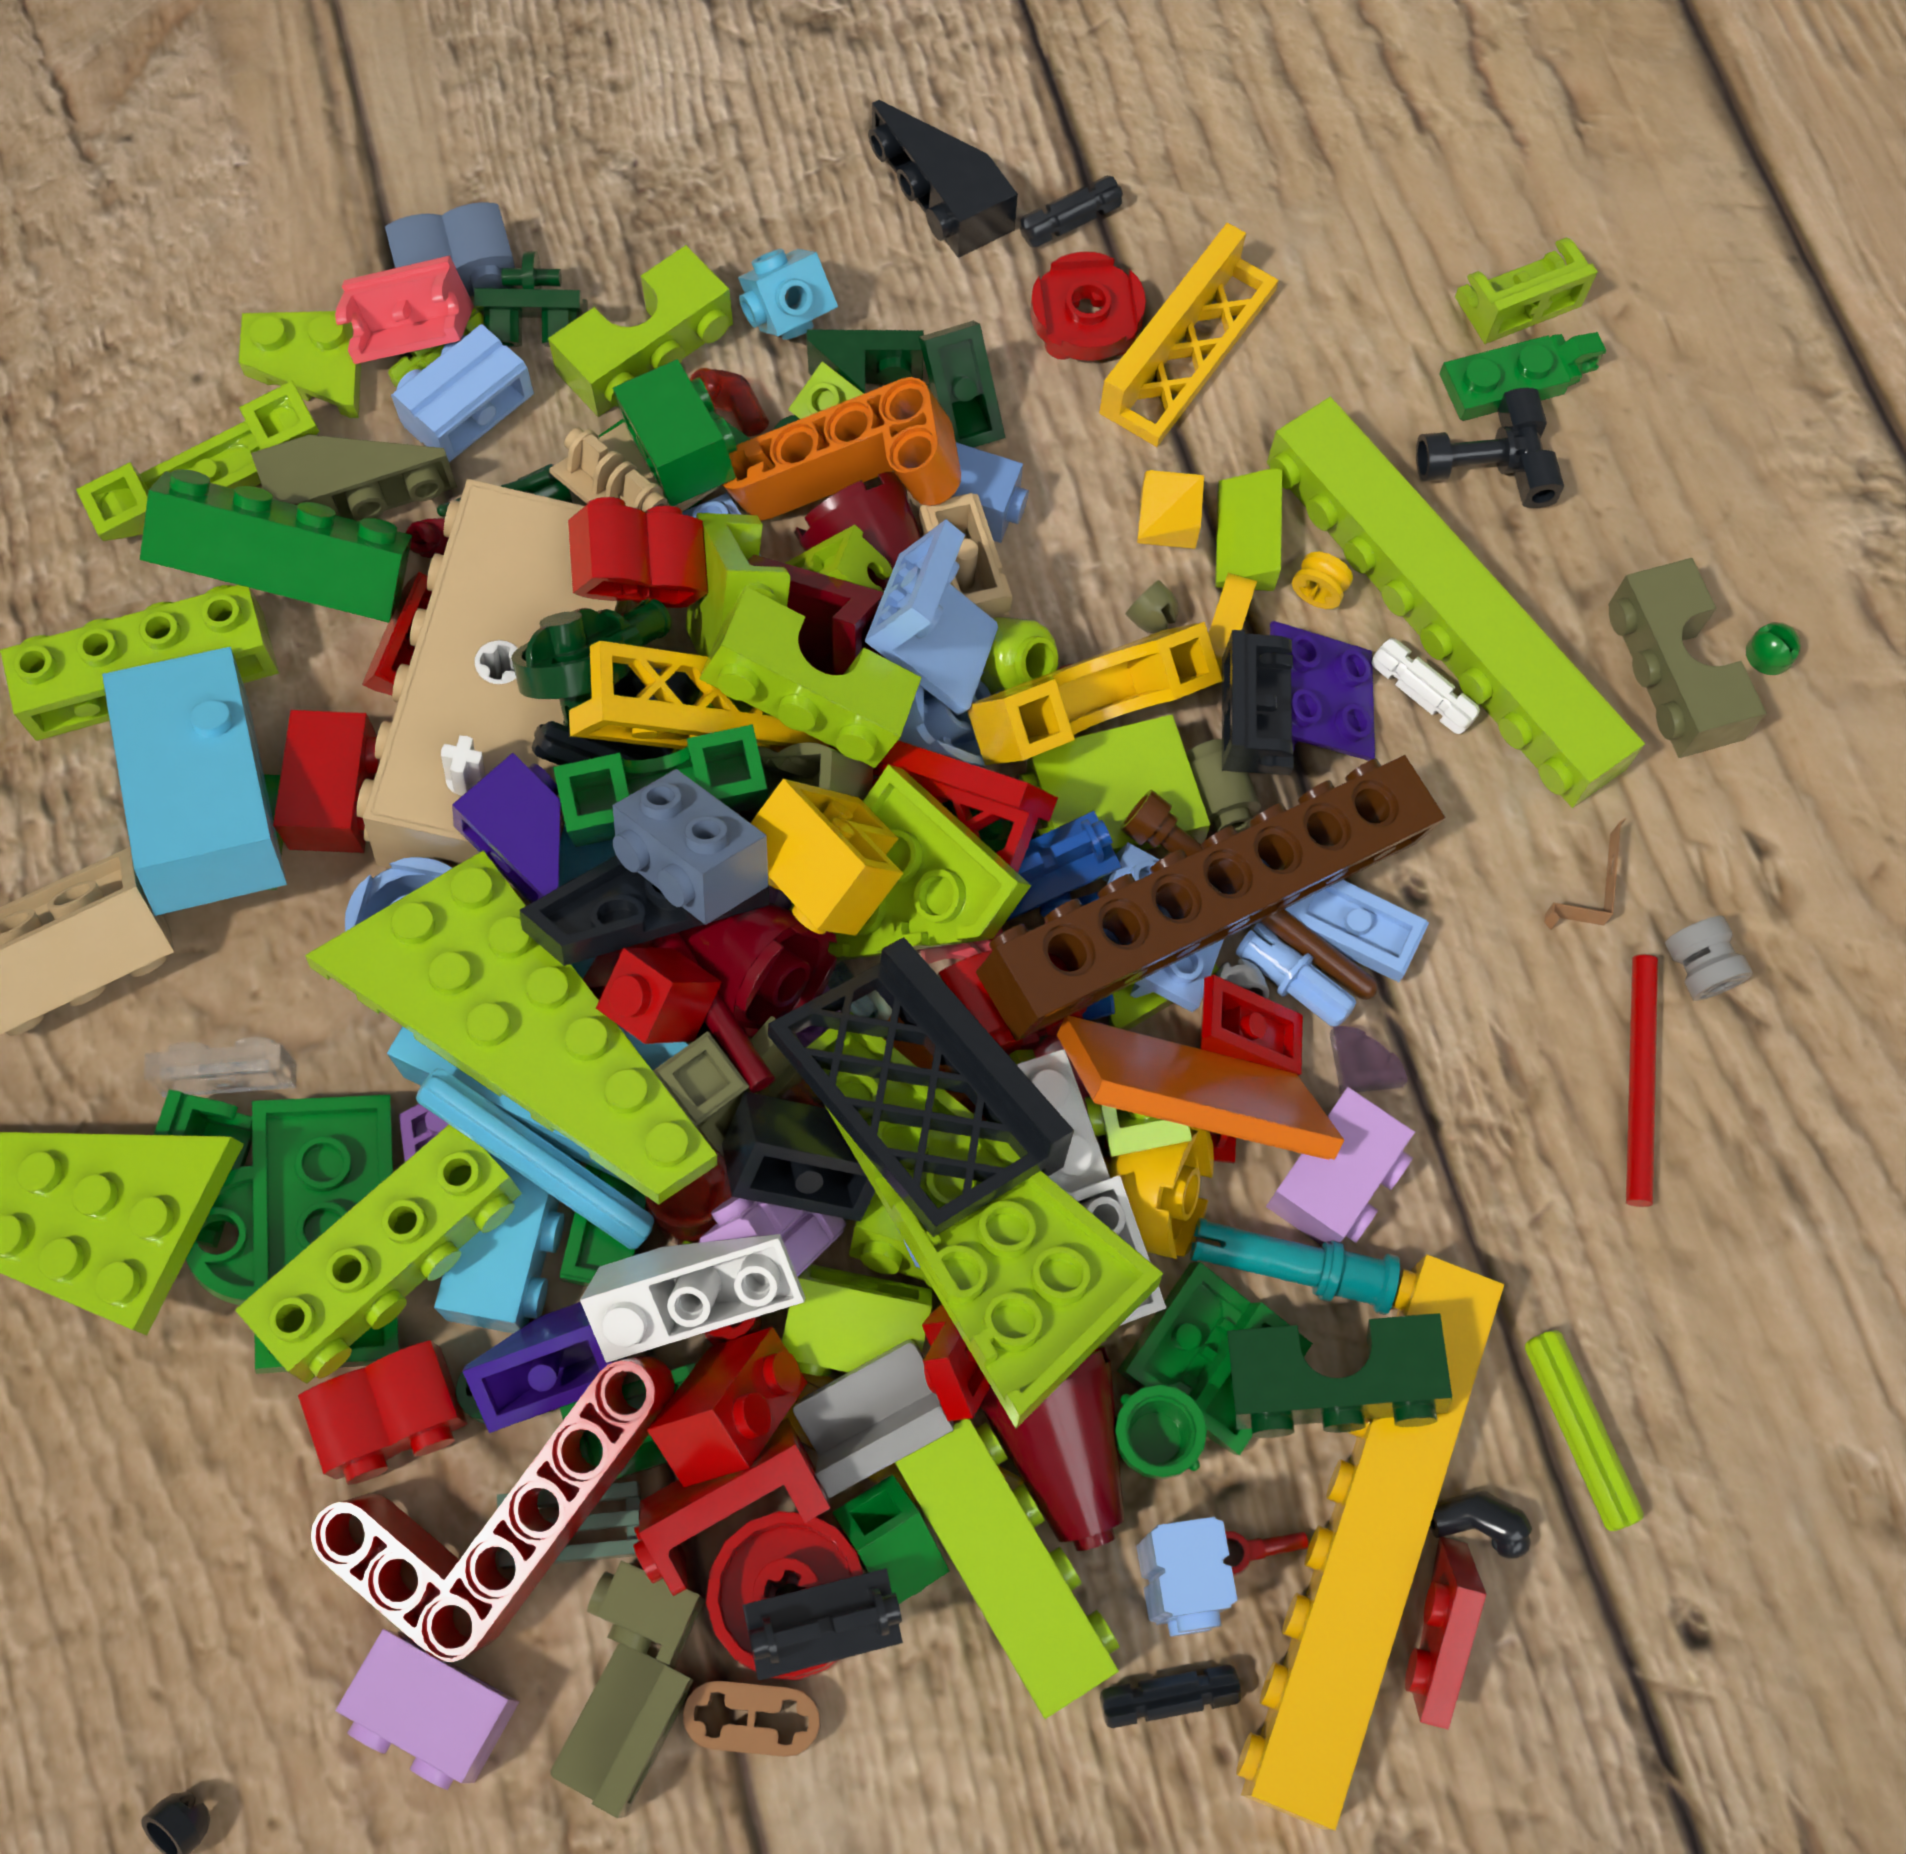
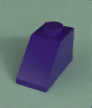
M512 753L452 804L453 826L479 852L484 850L500 873L532 903L558 888L560 798L557 797L559 795L557 784L542 767L535 763L527 767Z
M581 1302L536 1318L465 1365L463 1374L488 1432L491 1433L578 1401L602 1369L608 1364L627 1359V1357L606 1363Z

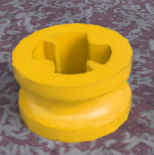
M1320 551L1310 552L1302 561V569L1296 572L1291 583L1293 590L1308 604L1322 609H1334L1340 605L1344 596L1343 591L1347 590L1352 583V571L1343 561L1329 553Z

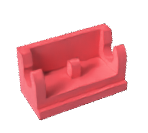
M449 255L344 280L342 284L344 293L337 305L335 318L337 325L352 323L354 333L349 341L348 352L354 364L461 341L474 305Z

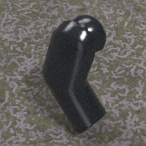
M1476 1491L1437 1501L1430 1523V1529L1434 1537L1440 1538L1476 1529L1492 1538V1547L1501 1557L1508 1559L1519 1558L1529 1551L1531 1546L1529 1534H1531L1532 1526L1521 1509L1486 1491Z

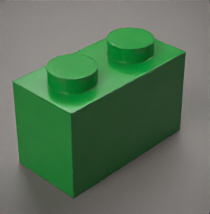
M678 359L612 388L626 428L656 483L663 488V495L667 499L669 506L678 505L736 478L729 456L730 453L737 451L731 430L722 416L713 420L710 415L714 411L713 403L700 377L690 381Z

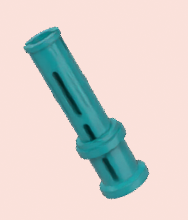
M1199 1218L1193 1236L1219 1242L1220 1247L1202 1242H1192L1190 1250V1260L1197 1262L1199 1260L1311 1286L1312 1293L1317 1295L1320 1300L1330 1302L1335 1296L1373 1305L1374 1312L1378 1314H1388L1393 1305L1400 1276V1258L1397 1255L1387 1253L1383 1259L1346 1251L1342 1242L1339 1243L1333 1240L1330 1243L1324 1242L1321 1248L1210 1222L1204 1218Z

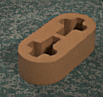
M726 1681L706 1682L695 1688L687 1698L683 1710V1723L688 1736L699 1746L711 1750L781 1757L798 1756L812 1746L818 1737L821 1727L820 1713L815 1702L803 1691L787 1687ZM721 1693L725 1695L724 1702L726 1707L732 1710L748 1711L747 1726L723 1725L720 1737L712 1738L708 1736V1724L697 1721V1711L699 1706L706 1707L711 1705L713 1694ZM792 1700L797 1702V1714L808 1717L809 1725L807 1732H795L792 1744L783 1745L779 1743V1731L772 1728L756 1727L758 1712L781 1713L784 1701Z

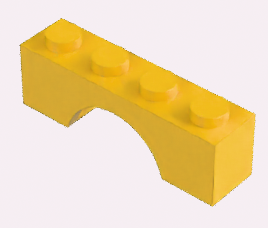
M1205 622L1156 632L972 702L967 712L984 764L1026 760L1074 741L1075 734L1091 726L1139 709L1179 699L1221 682L1222 677Z

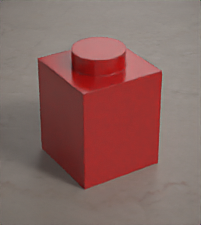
M623 948L596 1009L644 1044L695 1041L722 981L674 948Z

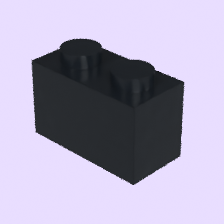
M747 1091L744 1092L722 1142L731 1196L861 1222L875 1190L827 1108Z

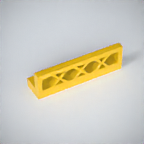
M1228 222L1224 225L1104 380L1099 414L1155 447L1159 446L1277 289L1279 281L1277 278L1241 259L1246 237L1244 231ZM1233 276L1257 291L1250 299L1228 302L1224 286ZM1215 298H1216V302H1217V303H1216V304H1211V303L1215 300ZM1221 318L1225 331L1224 335L1220 338L1198 341L1194 328L1195 324L1198 321ZM1185 337H1186L1187 342H1186V343H1181V342L1185 339ZM1208 354V356L1203 361L1202 355ZM1192 358L1195 369L1192 377L1167 380L1164 365L1168 360ZM1156 376L1157 382L1151 383ZM1178 394L1176 398L1173 400L1172 395ZM1161 396L1165 412L1157 423L1154 424L1130 409L1137 400Z
M598 641L590 646L592 699L569 710L570 736L683 749L688 744L687 738L753 724L757 745L778 752L791 745L805 742L818 743L829 747L828 744L803 731L793 730L785 726L779 719L771 715H762L764 712L755 707L749 713L740 712L720 689L699 679L708 659L707 656L606 641ZM613 662L627 664L646 686L635 698L614 695ZM653 668L662 670L657 674ZM675 671L686 673L703 693L693 705L683 704L665 683ZM652 695H654V697H655L658 701H656V700H648V699H649ZM711 703L714 706V708H709L707 706Z

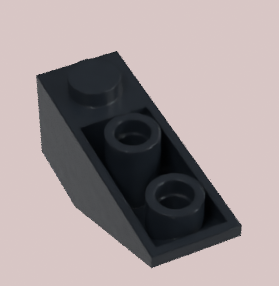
M881 100L872 103V129L868 132L872 150L881 162L887 161L897 174L900 188L909 201L916 200L926 214L928 225L936 239L939 241L945 240L955 255L960 258L1015 230L1018 193L987 153Z

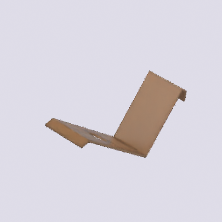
M1626 818L1621 820L1610 833L1604 910L1599 911L1553 903L1545 913L1544 920L1550 930L1560 918L1603 926L1611 918L1614 910L1620 828ZM1613 857H1614L1613 870H1612V873H1611L1612 860H1613Z

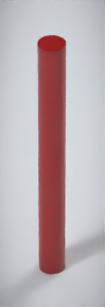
M1646 954L1632 957L1626 1204L1636 1207H1649L1653 1205L1658 958Z

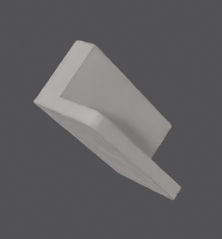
M909 1339L795 1402L793 1413L818 1454L815 1475L829 1498L954 1430V1421H947L937 1394H934L927 1385L923 1363L925 1357L914 1340Z

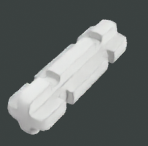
M1394 638L1387 640L1375 653L1371 662L1372 666L1387 679L1392 678V676L1396 677L1398 681L1395 685L1431 715H1434L1436 712L1440 713L1443 717L1439 721L1452 732L1461 734L1467 730L1480 712L1479 705L1464 693H1461L1459 696L1454 694L1453 691L1456 687L1421 658L1417 657L1412 660L1409 657L1412 651L1400 641Z

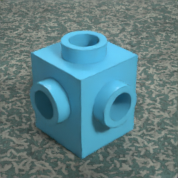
M783 249L770 251L751 262L754 270L738 277L744 294L739 296V300L749 323L754 328L759 327L761 332L775 336L781 335L783 340L805 334L807 329L814 327L813 319L838 307L818 254L814 251L796 249L785 254Z

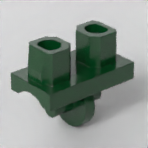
M524 251L522 268H502L501 278L503 286H522L523 289L474 288V306L484 315L485 327L500 339L503 346L506 345L507 347L522 346V318H542V344L545 347H550L548 341L550 336L588 311L587 299H582L580 290L541 289V286H561L562 276L561 269L541 268L537 251Z

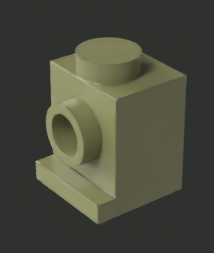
M621 1560L615 1575L605 1571L599 1579L589 1601L587 1612L612 1623L613 1625L607 1638L645 1655L652 1642L661 1645L656 1659L676 1668L705 1599L688 1589L673 1596L664 1579L653 1584L644 1570Z

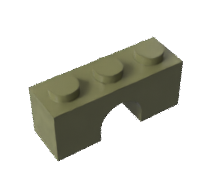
M1693 558L1625 576L1608 604L1610 622L1614 631L1619 636H1623L1633 658L1632 667L1635 678L1642 687L1647 688L1657 710L1656 720L1658 728L1663 737L1671 741L1678 758L1745 740L1767 713L1742 661L1723 666L1705 665L1694 659L1687 652L1683 644L1684 640L1697 637L1717 609Z

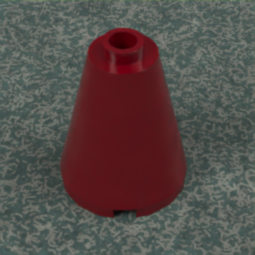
M895 472L878 474L883 484L867 490L863 481L860 480L830 496L812 509L804 517L810 528L806 531L796 527L794 533L801 547L807 551L855 524L863 531L862 537L886 558L893 570L899 554L921 538L906 487ZM868 567L867 572L870 580L885 591L889 578L885 580L880 579Z
M770 902L765 907L679 932L701 967L722 981L718 993L746 1035L751 1038L771 1016L778 1019L822 995L833 974L837 960L834 955L828 952L829 941L837 943L836 935L833 932L826 931L825 934L815 933L801 924L791 910Z
M1099 1346L1017 1428L1014 1427L990 1386L980 1407L1058 1542L1073 1541L1076 1551H1085L1113 1541L1116 1538L1113 1528L1123 1523L1125 1517L1120 1461L1115 1436L1116 1416L1111 1360L1108 1358L1105 1346Z

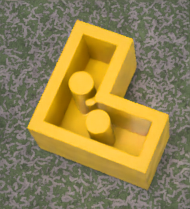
M782 779L751 822L752 825L767 835L768 885L781 890L794 904L792 913L795 918L815 933L825 934L828 931L856 936L904 874L886 856L899 838L859 797Z

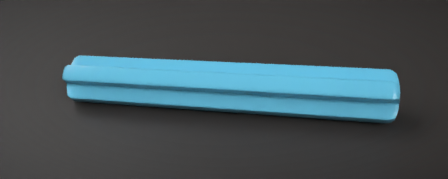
M437 1068L424 1080L416 1096V1100L420 1105L627 1248L635 1250L648 1238L655 1220L653 1215L446 1070Z

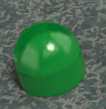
M1771 622L1759 628L1749 640L1746 646V657L1751 666L1763 674H1782L1798 658L1801 649L1800 636L1793 627L1783 622Z

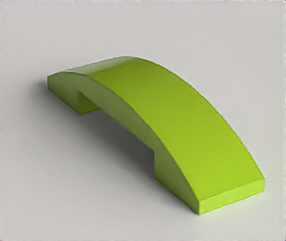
M293 381L240 406L239 409L245 419L244 422L142 473H139L132 463L129 462L77 488L76 491L98 536L103 541L142 535L148 490L165 471L172 472L179 469L196 471L208 476L210 483L233 489L238 486L255 487L260 484L261 481L251 453L306 435H317L320 432Z

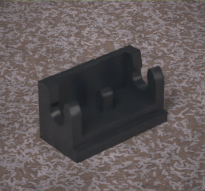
M1232 630L1222 657V771L1291 775L1294 768L1291 708L1293 655H1289L1292 653L1291 639L1276 635L1245 634V630Z

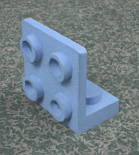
M945 519L899 554L865 642L889 661L922 677L919 685L956 714L961 715L971 707L998 629V624L950 584L959 570V563L955 560L965 534Z

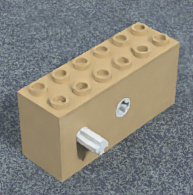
M471 479L466 481L461 500L450 501L444 522V536L449 537L444 555L434 554L428 571L427 589L432 591L427 610L417 609L411 626L410 644L415 646L410 665L401 664L395 676L392 697L394 702H398L394 718L392 722L383 721L378 731L375 744V758L380 759L378 770L374 780H364L358 796L357 817L363 818L365 824L364 840L370 842L377 866L392 868L389 863L403 858L422 857L440 861L454 868L478 854L479 851L453 826L452 804L512 753L527 767L532 763L542 767L556 783L553 767L559 765L537 757L531 747L535 739L534 732L540 724L555 721L563 725L564 718L559 699H534L522 695L519 692L512 664V654L530 641L532 635L540 629V620L547 616L561 612H572L581 608H589L595 611L609 609L621 614L631 609L633 604L632 600H597L573 593L568 520L584 506ZM560 802V838H559V843H560L561 835H562L563 828H564V824H565L564 816H563V811H562V807H561V802ZM507 880V882L510 884V886L513 888V890L517 893V895H518L520 898H525V897Z

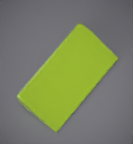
M1266 469L1219 480L1217 490L1215 587H1224L1229 572L1257 581L1255 590H1275L1281 570L1282 469Z

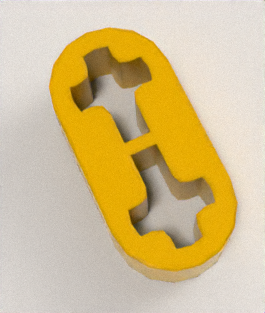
M1229 572L1208 633L1221 677L1222 657L1232 630H1242L1257 584L1255 580Z

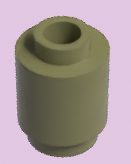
M1222 739L1210 740L1189 750L1186 755L1210 822L1209 831L1218 832L1226 827L1234 826L1237 833L1249 828L1252 817L1261 809V804L1249 773L1222 771Z

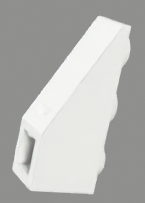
M780 1234L664 1246L600 1266L581 1297L580 1302L604 1359L608 1363L803 1303L805 1295Z

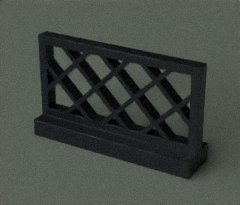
M905 937L882 948L879 964L768 1023V1037L932 1237L945 1231L1039 1171H1042L1049 1177L1064 1167L1074 1129ZM876 990L892 1008L891 1019L886 1021L850 1014L852 1002ZM841 1008H843L842 1013L836 1012V1011L840 1010ZM898 1017H899L905 1024H903V1023H898ZM809 1026L838 1030L834 1052L805 1048L794 1034ZM846 1032L887 1039L883 1061L842 1054ZM894 1040L923 1045L933 1056L932 1068L926 1069L891 1063ZM940 1065L946 1072L939 1071ZM823 1069L830 1070V1075L828 1076ZM838 1072L879 1078L875 1102L845 1097L836 1086ZM887 1080L927 1086L925 1110L884 1104ZM936 1088L965 1093L975 1105L973 1119L932 1112ZM982 1114L988 1121H982ZM864 1118L872 1119L871 1127L864 1120ZM883 1121L921 1128L917 1153L888 1148L877 1135L879 1122ZM929 1130L970 1136L967 1161L925 1154ZM981 1138L1006 1142L1021 1159L1006 1168L975 1163L978 1140ZM906 1169L914 1170L913 1178ZM922 1172L964 1179L962 1195L938 1209L920 1187ZM972 1181L981 1182L971 1189Z

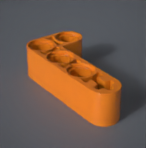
M908 377L736 445L737 451L729 454L736 478L722 484V486L747 515H757L762 521L833 495L860 480L864 483L879 477L878 474L892 471L895 472L917 502L927 506L938 505L950 499L957 491L961 483V469L950 418L925 382L919 378Z

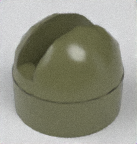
M1158 580L1131 605L1125 615L1143 631L1156 633L1166 630L1168 624L1176 622L1178 601L1173 593Z

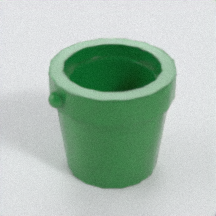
M1160 1384L1141 1388L1133 1395L1123 1394L1120 1401L1123 1407L1116 1416L1115 1436L1118 1453L1128 1467L1143 1477L1159 1480L1177 1477L1188 1469L1197 1471L1200 1468L1198 1458L1205 1447L1207 1428L1203 1412L1192 1397L1176 1387Z

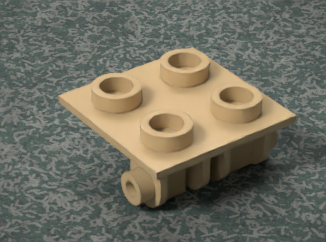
M625 423L620 424L601 437L591 429L585 431L579 427L573 429L564 441V446L569 450L568 457L549 469L550 474L586 504L590 500L600 497H615L624 500L626 506L644 512L656 506H669L667 499L663 495V488L656 483L630 436ZM719 486L674 507L680 508L683 512L718 489Z

